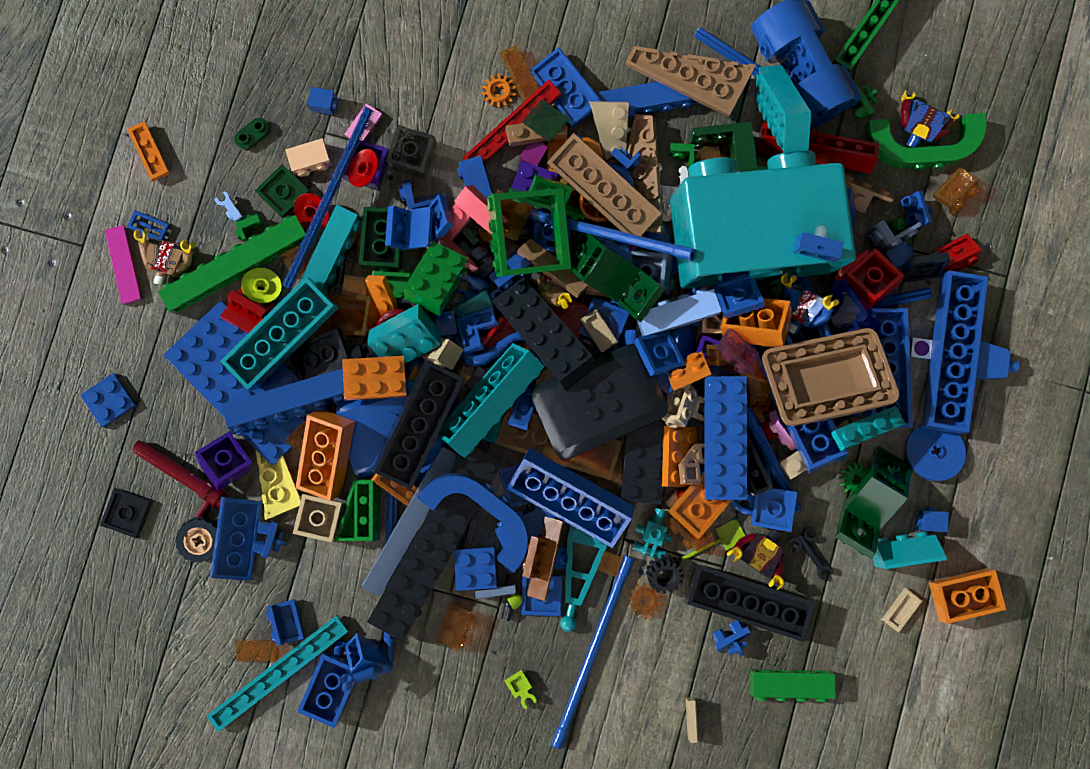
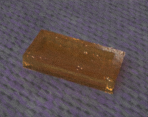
M273 640L236 641V662L278 660V646Z

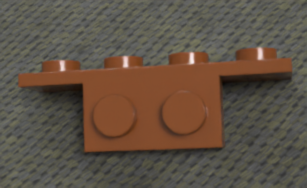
M545 516L541 536H531L528 542V553L523 563L522 575L531 578L527 596L543 601L547 600L564 521Z

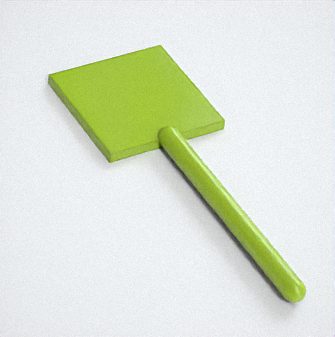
M734 519L716 528L719 539L683 556L682 560H686L722 542L725 550L734 547L738 539L745 536L738 520Z

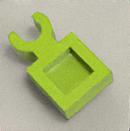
M522 669L505 679V683L514 698L521 696V704L525 709L528 708L525 702L527 698H531L536 703V696L528 691L532 688V685Z

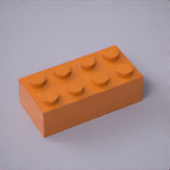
M322 409L307 415L296 489L327 501H332L343 493L355 421Z

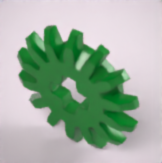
M853 462V467L847 464L848 470H841L845 475L839 476V479H844L840 486L845 485L847 487L844 490L845 493L849 490L852 493L859 485L852 482L854 480L853 475H861V482L868 474L869 466L863 469L864 463L861 462L858 467L856 462Z

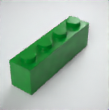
M750 669V694L759 701H767L768 697L776 698L777 701H788V698H796V701L807 702L808 698H816V701L829 702V699H835V674L831 671Z

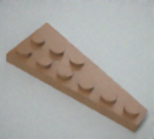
M639 46L633 47L625 62V66L727 117L730 116L756 65L738 64L739 62L736 61L725 62L719 61L716 58L690 54L686 56L671 51L667 53L658 51V49Z
M635 115L626 152L631 155L628 158L631 160L639 151L642 154L640 157L642 161L635 169L627 170L632 175L634 189L661 212V215L645 232L664 234L656 120L653 116ZM609 222V226L611 228H617L615 225Z

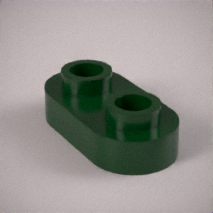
M264 118L253 119L235 134L234 140L236 145L242 150H250L269 135L270 125ZM257 125H262L261 129H256ZM243 136H247L245 141H241Z

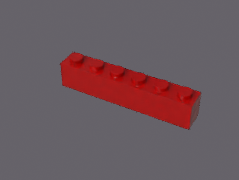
M763 122L758 137L756 153L772 156L784 153L781 147L777 145V140L772 136V131L768 129L767 123ZM810 131L809 150L815 152L817 164L841 163L844 169L871 173L878 160L879 143Z

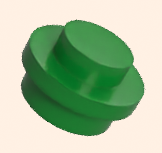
M893 218V222H889L891 230H907L908 223L905 222V218Z

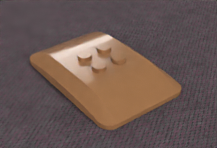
M870 328L770 348L762 356L781 419L789 426L828 420L891 405L899 398V391L879 337Z

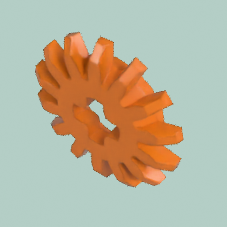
M498 74V78L495 79L491 75L492 81L485 80L488 85H482V88L486 90V92H482V95H488L484 99L485 102L492 100L490 106L497 102V108H500V102L507 106L505 100L513 101L509 96L516 95V93L511 92L516 87L510 86L513 82L512 79L508 82L506 81L508 76L505 75L501 79V74ZM495 87L504 88L501 96L500 94H494Z

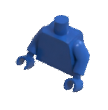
M356 633L348 643L342 640H337L334 643L333 654L335 656H342L344 650H346L350 672L354 674V676L350 674L342 675L340 684H343V691L350 690L353 682L357 681V683L369 679L376 680L383 672L388 674L393 668V663L386 659L384 648L359 633Z

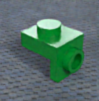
M249 214L243 220L235 223L237 226L235 232L240 241L247 242L249 238L248 232L265 225L258 214Z

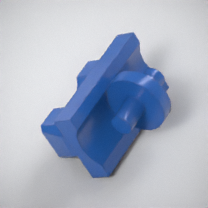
M917 191L901 200L902 207L907 208L908 211L906 218L908 225L913 226L921 222L922 226L917 228L920 230L922 227L932 223L930 214L933 212L931 206H927L923 191Z
M259 522L257 532L266 534L267 537L265 542L254 540L251 550L261 554L263 558L268 559L272 543H275L273 547L275 552H279L280 545H287V541L282 540L283 532L278 531L277 537L274 538L278 525L277 522Z
M736 620L729 625L733 632L731 636L727 637L722 629L713 633L718 653L733 645L732 648L727 650L729 655L735 652L740 657L744 655L741 649L748 645L745 640L739 644L738 642L749 637L750 631L748 627L744 628L742 623Z

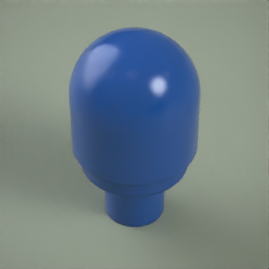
M468 273L465 277V280L471 283L470 287L475 292L490 291L489 282L481 276L474 277Z

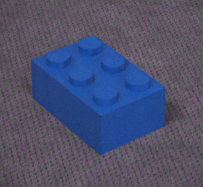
M329 651L321 655L297 710L298 713L333 728L339 724L356 685V682H353L350 690H342L343 684H340L342 675L350 674L354 676L350 672L347 659L335 656Z

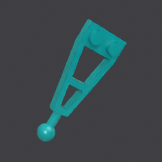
M570 525L567 537L568 562L566 564L565 602L569 603L566 616L560 622L561 628L566 632H571L576 627V620L574 618L576 606H581L607 547L606 544ZM573 542L599 548L588 574L572 570ZM572 577L585 580L578 599L571 597Z

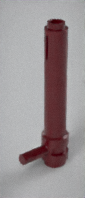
M138 440L132 448L134 454L197 493L198 497L204 500L195 517L205 516L211 505L220 508L221 497L229 498L226 490L221 489L218 491L211 481L201 478L147 442Z

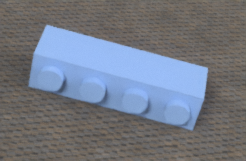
M708 288L696 291L697 294L693 296L685 294L677 297V301L670 302V300H665L658 303L659 306L651 308L642 322L638 321L642 336L667 330L670 331L719 315L722 311L715 290L708 291Z

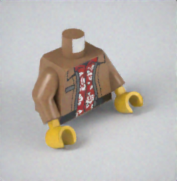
M139 229L134 231L133 235L138 240L140 254L146 269L156 273L153 284L163 286L166 284L168 276L178 278L191 267L192 249L196 247L194 241L188 245V239H185L179 245L153 238L147 240L146 237L149 235L147 229L142 231L143 235L139 233Z
M532 274L530 283L538 286L537 293L550 308H556L564 312L568 307V302H572V294L547 275Z

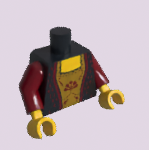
M771 529L766 537L761 533H750L738 539L733 549L727 552V556L732 553L735 555L734 562L740 559L766 578L771 579L772 577L773 579L769 582L770 587L776 583L778 585L777 590H779L784 585V580L782 579L785 561L784 549L776 544L782 534L776 529Z

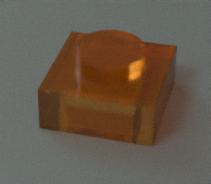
M604 551L597 570L616 577L623 558Z

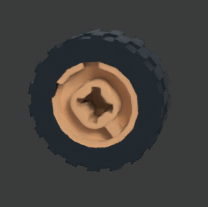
M204 516L193 517L187 520L180 527L175 537V546L179 551L178 553L184 559L190 560L193 563H202L213 558L217 523L212 521L211 518H204Z

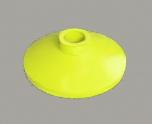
M266 268L251 269L244 275L241 282L242 291L249 300L261 304L274 301L279 296L282 287L277 274ZM258 287H263L264 290H259V289H257V288H258Z

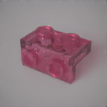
M727 329L715 349L721 353L720 356L724 360L731 362L734 365V369L739 373H754L755 369L751 365L759 353L733 329Z

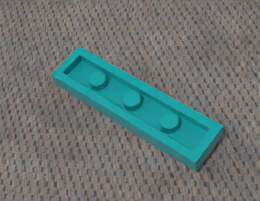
M894 406L836 429L831 434L840 451H843L897 429L906 423L897 407Z

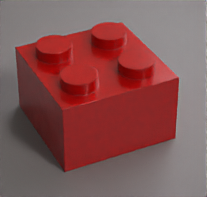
M875 248L846 273L843 282L871 309L900 285L904 275Z

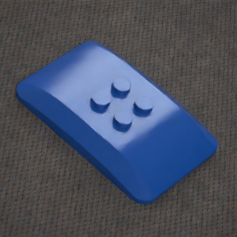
M415 380L406 382V397L344 400L337 405V415L355 421L349 457L353 471L358 477L364 478L376 474L371 470ZM456 396V398H455V400H454V402H453V404H452V406H451V408H450V410H449V412H448L446 418H447V417L453 412V410L459 405L457 396ZM437 436L426 459L435 457L442 446L450 451L454 450Z

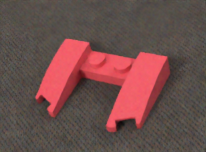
M474 185L465 186L454 200L456 203L450 210L454 225L444 237L439 238V244L467 257L468 269L470 268L473 272L478 270L479 267L455 244L454 240L471 218L490 234L492 232L489 231L488 222L491 219L490 211H487L486 207L488 205L487 198ZM502 215V221L505 223L507 219Z

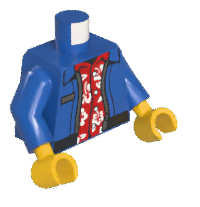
M788 273L781 277V282L784 285L783 300L790 301L792 321L788 331L798 335L803 325L812 330L827 323L831 318L834 306L839 304V300L836 299L831 302L832 295L823 299L797 284L793 285L792 283L796 281L797 277L793 275L789 280Z

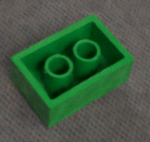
M432 241L404 287V299L416 305L419 304L422 308L440 316L468 269V258Z

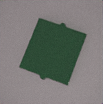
M541 99L534 108L530 109V113L524 118L522 123L550 142L557 133H561L562 127L569 121V118Z

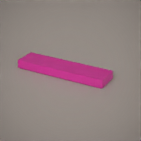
M121 225L106 229L105 235L121 304L125 305L143 300L126 226Z

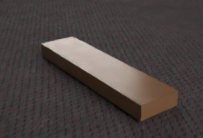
M531 238L518 249L517 254L523 258L526 257L535 267L556 265V257ZM570 269L543 272L576 298L590 287Z

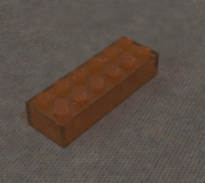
M513 407L506 410L496 445L524 454L527 453L530 447L562 466L605 480H611L622 445L621 441L614 439L572 459L562 460L556 455L539 415L532 414L528 429L524 430L508 425Z

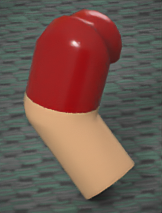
M687 489L675 490L664 503L671 508Z

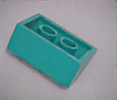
M928 531L916 532V536L908 537V534L896 535V539L889 540L888 537L878 538L877 550L873 561L874 567L892 569L947 560L936 535L928 534Z

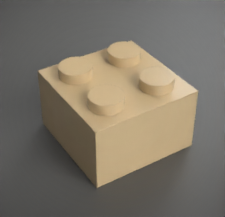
M302 494L293 534L331 543L336 542L334 540L340 529V521L343 517L346 503L336 500L327 501L314 495Z

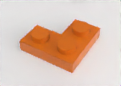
M701 351L699 353H692L683 359L686 368L673 371L668 375L673 390H677L711 375V372Z

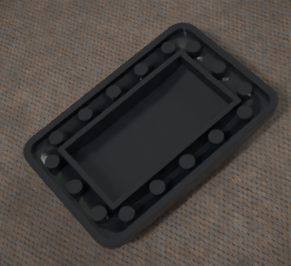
M634 343L594 359L597 367L567 391L562 388L555 378L535 386L531 391L532 401L554 451L560 459H572L665 417L668 413V404L655 376H650Z

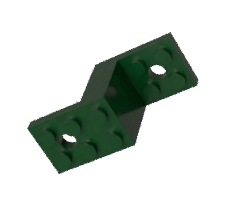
M752 122L692 128L688 144H695L694 149H702L708 145L721 147L727 144L728 158L736 160L738 172L768 169V166L757 167Z
M579 232L569 246L570 270L584 283L619 303L632 317L642 322L652 306L660 298L664 288L640 267L604 245L591 234Z
M877 446L873 451L870 472L842 505L836 538L843 544L854 548L860 554L872 559L876 554L880 529L908 499L912 467L882 447Z

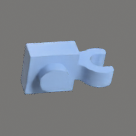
M223 192L226 197L223 202H220L217 197L215 198V202L219 206L226 207L228 210L226 215L232 222L243 220L244 216L232 202L231 196L227 192Z

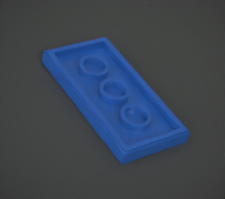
M560 47L529 70L540 87L550 79L562 93V96L554 102V105L572 128H575L593 113L589 101H601Z
M221 497L210 578L252 580L255 552L251 549L254 540L258 538L257 529L263 501Z

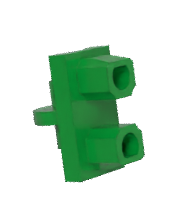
M855 83L862 96L860 100L862 105L853 110L858 120L868 115L872 117L875 115V111L868 100H871L873 105L876 104L878 100L875 96L879 93V90L877 88L871 90L868 85L863 88L866 92V95H864L858 84Z

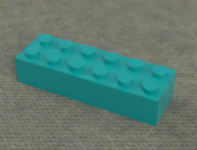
M782 65L758 67V74L755 75L757 93L754 94L755 105H758L759 112H762L764 121H767L768 129H771L772 136L777 140V145L781 147L784 153L809 151L811 111Z
M305 277L220 362L247 390H256L339 307L312 279Z
M512 343L446 418L437 436L465 458L474 451L477 443L487 436L491 427L500 421L504 412L514 405L518 396L527 390L528 385L540 375L541 370L545 366L529 350Z

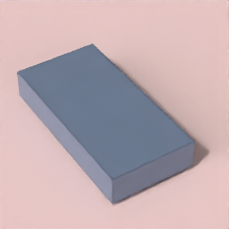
M516 584L498 586L491 589H476L475 595L477 599L515 594Z

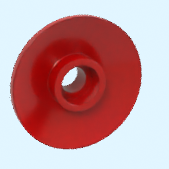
M364 149L353 157L348 168V179L353 186L364 187L374 179L379 166L378 156L374 151Z
M313 193L300 195L293 204V214L301 220L305 229H309V225L314 220L316 212L312 208L318 211L319 204L323 200L320 196ZM327 210L328 213L327 215H325L327 217H324L325 219H323L324 221H322L323 224L321 223L322 226H320V230L324 228L329 221V210Z

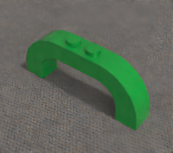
M974 113L964 115L959 120L960 139L954 145L916 148L903 147L892 138L889 119L869 120L864 126L865 137L868 142L879 143L878 159L891 167L901 169L913 168L915 171L923 170L926 167L942 169L945 166L959 163L979 147L986 132V114Z

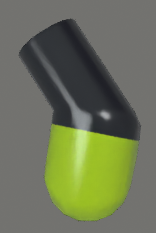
M516 592L506 599L501 615L502 620L510 621L513 611L522 604L523 597L520 593Z

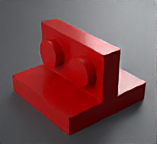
M240 287L237 293L231 290L227 296L229 304L220 317L248 334L276 307V304L273 302L266 304L249 300Z

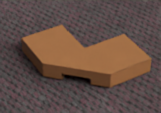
M704 444L693 445L678 464L681 485L702 483L699 465H704Z

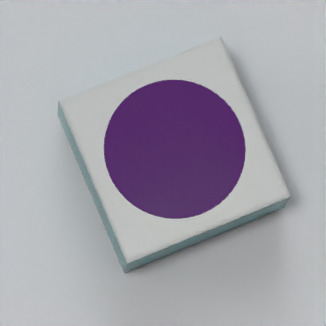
M911 338L910 358L930 360L932 340Z

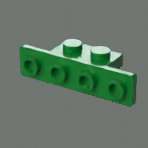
M538 175L534 176L529 191L563 188L566 215L574 220L578 218L584 220L585 214L581 213L578 207L567 204L573 190L572 186ZM510 187V189H509V192H521V191H522V190H518V189H515V188H512V187ZM550 196L512 199L517 203L526 202L537 209H542L543 207L551 212Z

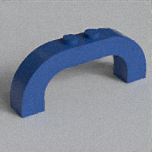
M449 473L438 476L422 488L417 495V499L432 510L447 495L461 493L469 496L507 527L509 536L506 545L497 555V560L513 573L516 571L525 557L528 539L522 518L509 505L511 503L510 500L503 495L497 496L494 493L495 489L485 482L483 485L475 478L461 473Z

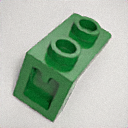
M671 143L669 148V156H674L675 159H685V157H688L687 170L689 166L697 162L698 152L694 151L695 144Z

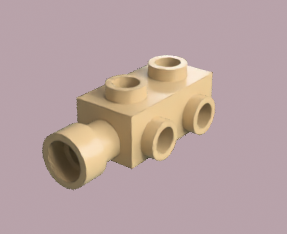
M692 383L677 390H672L670 395L666 396L668 413L662 419L666 422L667 426L671 428H677L678 426L686 427L688 419L691 417L694 401L697 398V391L691 385Z

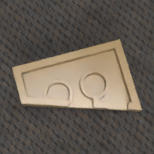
M589 101L605 161L620 162L611 152L615 147L618 150L623 148L626 151L629 103Z

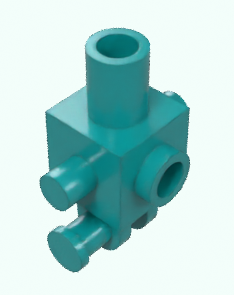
M656 508L651 522L646 521L645 526L637 525L636 532L642 534L641 540L645 542L643 545L634 541L632 551L641 552L643 556L649 554V558L652 559L656 556L660 559L662 554L665 556L666 551L656 548L657 545L662 547L663 541L670 543L672 535L666 533L668 527L663 526L667 511Z

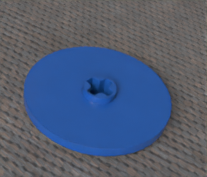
M921 426L912 431L905 446L906 458L912 470L922 478L930 481H944L952 478L962 469L966 458L965 445L959 434L921 428ZM938 449L939 453L936 455L932 454L931 451Z

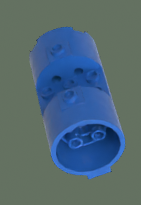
M784 0L768 9L753 22L751 31L759 44L761 54L770 64L780 62L810 109V130L831 121L842 110L843 112L847 111L862 99L845 65L832 64L819 41V38L826 30L809 0Z

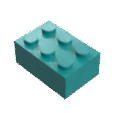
M417 304L370 329L368 345L378 357L404 356V364L440 346L441 331L423 308Z

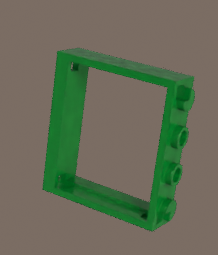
M563 188L496 193L488 196V205L486 207L487 211H490L491 219L488 222L489 231L492 232L491 250L495 256L493 267H495L497 277L571 269ZM550 196L556 265L508 269L500 200Z

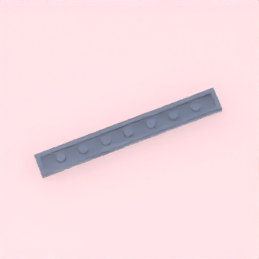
M443 446L440 448L361 586L363 589L380 597L430 510L428 506L417 499L418 493L434 478L451 473L460 457L459 455Z

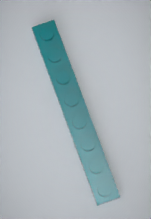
M336 615L206 715L217 732H219L349 632V629L340 617Z

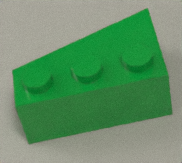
M353 480L346 502L347 507L344 516L341 518L340 529L334 541L380 540V486L372 480Z

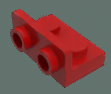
M967 233L933 250V253L949 252L951 260L944 269V274L949 270L960 272L968 266L975 265L980 259L982 249Z

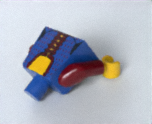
M905 90L901 97V124L904 127V131L911 134L906 145L916 148L922 139L931 142L948 134L954 121L960 115L957 114L955 117H952V109L945 113L919 100L913 101L916 94L913 92L911 97H908L906 95L907 90Z

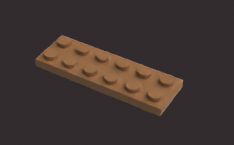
M574 133L547 162L554 171L621 232L642 236L661 215L659 210Z

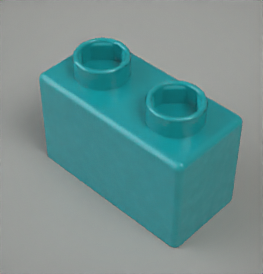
M810 150L777 154L768 159L767 170L738 172L736 160L726 157L706 159L689 166V177L682 181L670 198L675 245L695 248L697 251L693 261L677 257L681 288L713 286L714 284L748 273L750 278H754L755 281H763L776 275L782 277L786 273H788V278L793 275L803 277L830 274L855 261L856 251L844 166L841 163L817 165L816 154ZM805 232L844 242L841 258L832 263L793 253L796 236Z

